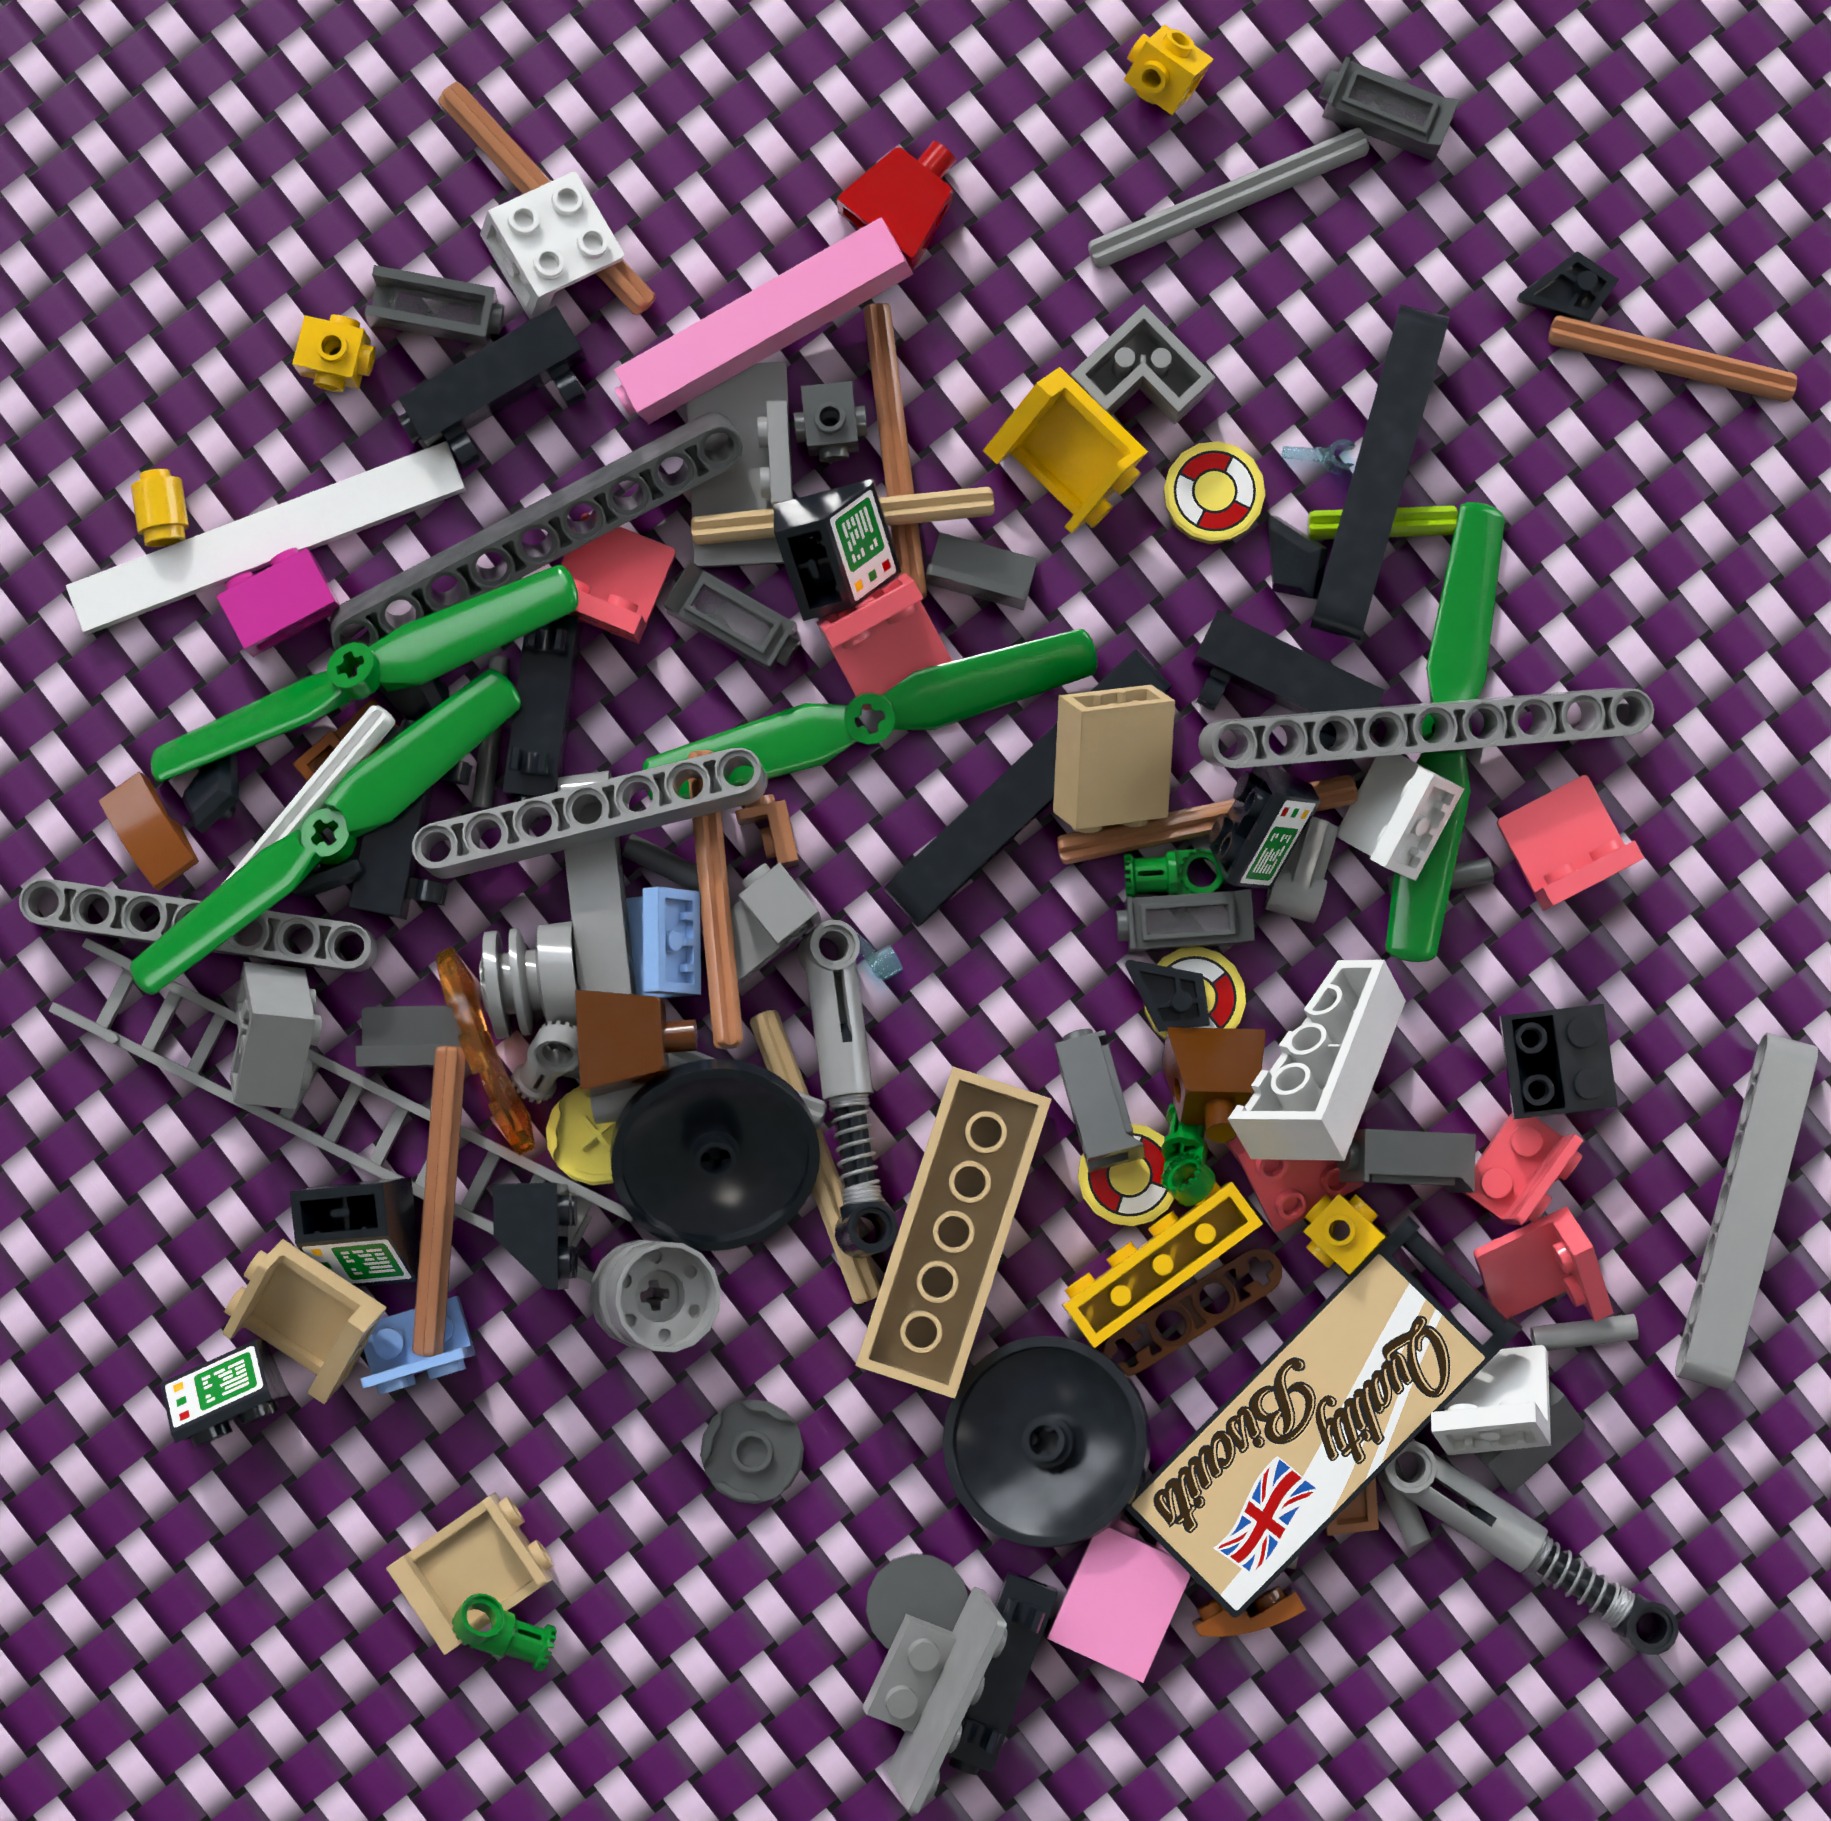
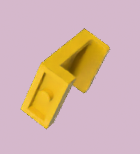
M1061 367L1048 374L1033 386L983 449V452L996 464L1012 455L1073 514L1072 518L1064 526L1071 534L1085 523L1094 528L1110 512L1113 505L1107 500L1115 491L1119 495L1123 494L1137 480L1141 472L1136 466L1148 452Z

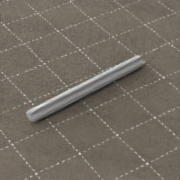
M1354 128L1096 238L1088 244L1089 255L1097 268H1104L1364 157L1370 149L1366 135L1361 128Z

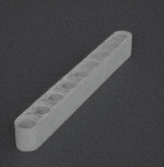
M1605 688L1227 719L1208 724L1199 736L1198 746L1202 757L1213 766L1247 768L1626 736L1641 733L1649 727L1653 720L1654 707L1649 696L1639 689ZM1624 698L1629 705L1630 712L1627 720L1621 724L1617 719L1616 708L1618 703ZM1575 702L1580 707L1581 720L1575 728H1572L1568 723L1567 713L1570 706ZM1527 706L1532 712L1533 722L1530 729L1524 733L1519 727L1518 716L1521 710ZM1478 710L1483 715L1484 728L1475 737L1470 732L1469 719L1472 713ZM1429 714L1435 722V732L1428 741H1425L1420 735L1419 725L1422 718ZM1380 718L1385 724L1386 735L1380 744L1375 745L1370 739L1369 731L1373 721ZM1330 722L1335 727L1337 736L1334 745L1326 750L1320 743L1319 734L1323 725ZM1280 726L1286 732L1287 743L1285 748L1276 754L1270 748L1269 736L1273 729ZM1227 730L1232 731L1237 740V748L1229 758L1223 757L1218 747L1221 735Z

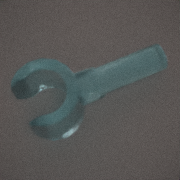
M1339 439L1327 448L1283 446L1282 458L1323 463L1329 472L1337 474L1348 470L1354 464L1338 462L1334 456L1335 449L1348 451L1356 446L1348 439Z
M857 933L860 941V955L865 958L878 979L886 980L903 969L899 958L890 944L875 952L872 946Z

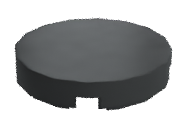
M747 1399L728 1405L712 1418L703 1434L700 1456L705 1474L718 1492L737 1502L757 1504L774 1499L791 1487L802 1468L804 1444L799 1427L787 1411L770 1401Z
M909 1553L893 1558L877 1572L868 1590L866 1614L874 1635L885 1648L890 1649L906 1614L953 1631L969 1596L964 1580L950 1563L933 1555Z

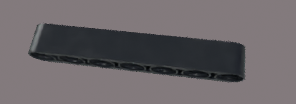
M1403 304L1400 305L1310 626L1312 629L1357 641L1361 639L1448 327L1449 316Z
M1136 649L1090 692L1153 685L1166 694L1173 685ZM1057 723L883 888L882 891L917 927L921 926L1054 801Z

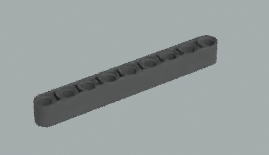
M711 412L701 415L342 603L334 609L330 617V632L335 651L343 645L353 642L363 643L370 647L406 623L510 584L725 472L737 464L743 449L741 438L733 423L728 417L720 413ZM725 433L728 435V440L721 449L713 451L704 448L707 438L712 434ZM679 457L683 459L682 466L675 473L663 474L659 472V466L666 458ZM628 480L638 483L636 491L631 496L621 498L613 495L615 487L623 481ZM584 504L593 508L592 513L585 520L573 521L568 518L570 510L577 505ZM540 528L548 532L545 540L539 544L530 545L522 541L525 533L531 529ZM488 552H496L503 557L500 563L492 568H482L477 565L479 557ZM442 576H451L457 580L455 587L446 592L436 591L431 586L437 578ZM396 600H406L412 604L411 609L403 615H392L386 611L388 605ZM350 624H361L367 628L365 634L356 639H348L341 634L343 628Z

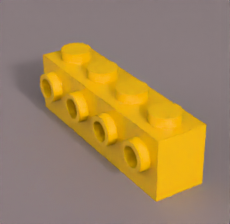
M1215 1181L1209 1195L1201 1202L1195 1204V1207L1180 1218L1176 1216L1174 1211H1171L1149 1227L1148 1230L1153 1237L1136 1249L1130 1241L1108 1257L1106 1260L1111 1268L1097 1279H1094L1090 1272H1088L1067 1287L1064 1291L1069 1296V1299L1061 1305L1091 1347L1095 1348L1263 1223L1233 1182H1228L1219 1187Z

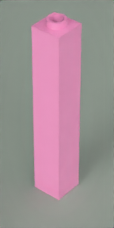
M880 217L615 368L614 371L622 384L615 388L616 394L629 415L637 412L648 424H651L913 275V272L883 218Z

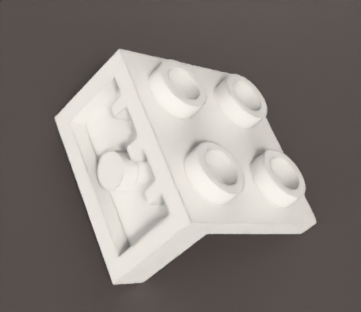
M576 172L568 173L488 210L480 233L529 319H533L548 310L555 292L621 262L624 256L622 248Z
M1402 755L1377 756L1357 792V802L1350 805L1339 826L1337 837L1370 855L1372 861L1416 881L1464 788Z
M1543 1345L1501 1349L1444 1407L1445 1411L1431 1412V1431L1447 1455L1551 1446L1548 1352Z

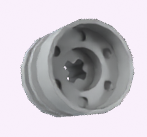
M572 921L538 925L536 947L532 950H527L522 933L518 928L509 930L508 953L504 952L503 942L497 930L484 932L483 953L479 964L480 985L484 1008L490 1017L495 1037L497 1039L511 1038L512 1014L517 1015L519 1028L523 1036L532 1035L535 1011H543L547 1025L549 1021H553V1024H556V1020H561L562 1025H565L566 1021L570 1022L569 1026L571 1028L573 1025L577 1026L575 990H579Z
M633 1240L616 1246L600 1261L591 1279L590 1304L596 1322L608 1337L627 1347L651 1351L677 1352L695 1345L710 1331L719 1312L721 1289L715 1269L699 1251L683 1243ZM648 1287H653L654 1296L647 1298L646 1302H642L640 1292L648 1290Z

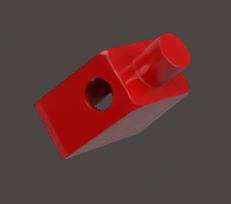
M933 141L918 160L903 148L897 146L837 198L838 213L858 229L882 217L913 271L953 202V189L941 178L956 162V158L945 146L937 141Z

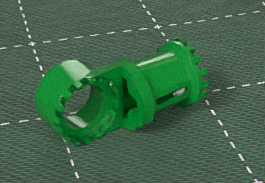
M1211 850L1167 851L1165 856L1134 858L1131 853L1124 854L1125 872H1130V874H1125V879H1130V881H1125L1126 898H1135L1136 894L1168 892L1169 895L1212 893L1218 891L1224 881V877ZM1206 859L1213 863L1217 871L1214 883L1202 888L1196 887L1188 880L1187 868L1193 861ZM1147 874H1163V875H1156V876H1139V875H1147Z
M1173 1102V1104H1169L1166 1115L1169 1133L1164 1138L1161 1150L1165 1158L1161 1184L1180 1205L1192 1206L1201 1202L1209 1195L1215 1184V1174L1206 1165L1208 1145L1204 1140L1205 1125H1185L1179 1121ZM1193 1174L1195 1178H1190L1188 1180L1190 1183L1186 1185L1184 1181Z
M478 1593L469 1596L455 1612L452 1619L453 1633L456 1632L457 1635L455 1637L457 1640L461 1639L463 1641L461 1644L465 1646L469 1644L470 1648L491 1653L492 1657L498 1659L506 1655L531 1663L533 1670L542 1672L549 1662V1657L547 1656H551L552 1652L547 1651L548 1648L553 1649L555 1645L553 1644L557 1633L555 1626L547 1624L544 1628L516 1620L514 1613L505 1611L497 1599L488 1594ZM475 1609L484 1612L491 1621V1630L480 1632L473 1629L468 1623L467 1611Z

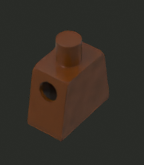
M575 990L580 1089L587 1097H596L644 1085L651 1079L667 1073V1070H669L668 1053L698 1051L696 1020L666 1022L665 1004L659 997Z
M1167 1027L1162 1066L1179 1121L1185 1125H1205L1206 1136L1212 1142L1225 1143L1237 1136L1228 1121V1117L1237 1105L1245 1106L1254 1094L1251 1084L1262 1070L1266 1038L1265 1029Z

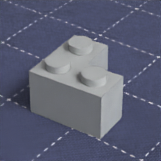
M1145 304L1070 374V377L1111 416L1140 389L1174 425L1211 391L1215 376Z
M780 862L772 869L764 863L750 873L741 882L745 888L739 894L741 900L734 906L730 904L737 978L741 983L745 982L821 921L818 909Z
M243 962L234 1005L239 1031L230 1071L234 1103L296 1109L300 1090H308L311 1081L312 1062L307 1057L310 1045L317 1046L319 1043L322 1019L321 1015L314 1014L316 990L309 988L305 968Z

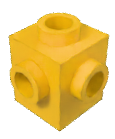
M1164 24L1151 37L1143 34L1137 40L1127 56V60L1133 64L1123 81L1132 86L1140 98L1148 103L1157 104L1173 115L1191 98L1214 59L1196 47L1193 40L1187 34L1171 29Z
M333 314L328 321L304 315L292 365L300 376L313 378V384L319 388L333 392H343L345 386L359 389L362 376H370L372 372L376 348L375 346H370L371 340L363 328H359L360 322L355 319Z
M1338 1194L1333 1200L1325 1195L1305 1216L1311 1224L1303 1232L1312 1239L1306 1248L1327 1268H1330L1336 1262L1349 1275L1387 1239V1236L1372 1223L1379 1215L1356 1194L1350 1201L1341 1194ZM1347 1222L1350 1227V1234L1345 1240L1339 1241L1335 1236V1228L1339 1223Z

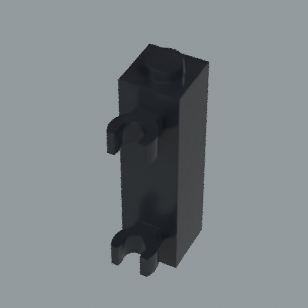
M554 306L399 397L398 399L406 412L400 415L398 419L413 444L422 439L427 448L447 441L465 470L482 460L465 431L553 380L568 408L586 399L582 387L571 371L572 368L586 361L585 354L558 307Z
M1217 610L1192 664L1210 672L1196 703L1212 711H1215L1229 681L1296 714L1385 707L1379 703L1385 691L1384 689ZM1380 718L1373 721L1369 733L1374 735L1381 722ZM1330 722L1323 725L1319 734L1320 743L1326 750L1334 745L1337 736L1336 729Z
M565 615L524 635L517 683L521 707L513 714L503 793L508 798H514L515 802L558 792V779L563 777L583 623L579 616Z
M401 720L400 728L392 727L383 738L382 746L416 721ZM459 761L439 780L469 786L473 766L469 765L468 762ZM434 784L391 822L363 835L358 860L362 870L354 881L349 907L357 911L407 920L411 899L445 906L449 886L440 882L415 878L418 861L412 852V841L415 834L422 827L426 826Z
M1007 1571L995 1603V1607L1007 1623L1006 1643L1001 1654L997 1658H992L984 1674V1689L980 1699L975 1705L969 1706L961 1722L962 1735L956 1749L952 1753L947 1752L946 1754L951 1757L950 1766L978 1776L981 1768L989 1772L993 1771L1058 1595L1057 1588L1016 1572Z

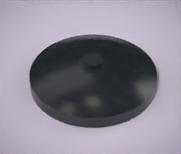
M705 1059L688 1062L667 1070L666 1074L651 1079L632 1096L623 1108L613 1130L610 1160L612 1178L617 1195L629 1215L642 1228L665 1242L683 1243L695 1250L719 1251L743 1247L762 1240L782 1228L799 1212L811 1194L816 1182L820 1162V1149L811 1112L799 1093L789 1083L773 1072L755 1064L732 1059Z
M1035 1336L1019 1339L995 1349L981 1359L960 1383L955 1399L952 1398L947 1411L943 1433V1454L948 1477L956 1495L967 1511L989 1531L1006 1540L1026 1546L1044 1548L1063 1547L1086 1541L1115 1523L1136 1498L1147 1473L1151 1451V1431L1147 1411L1139 1391L1125 1371L1101 1351L1072 1339L1055 1336Z

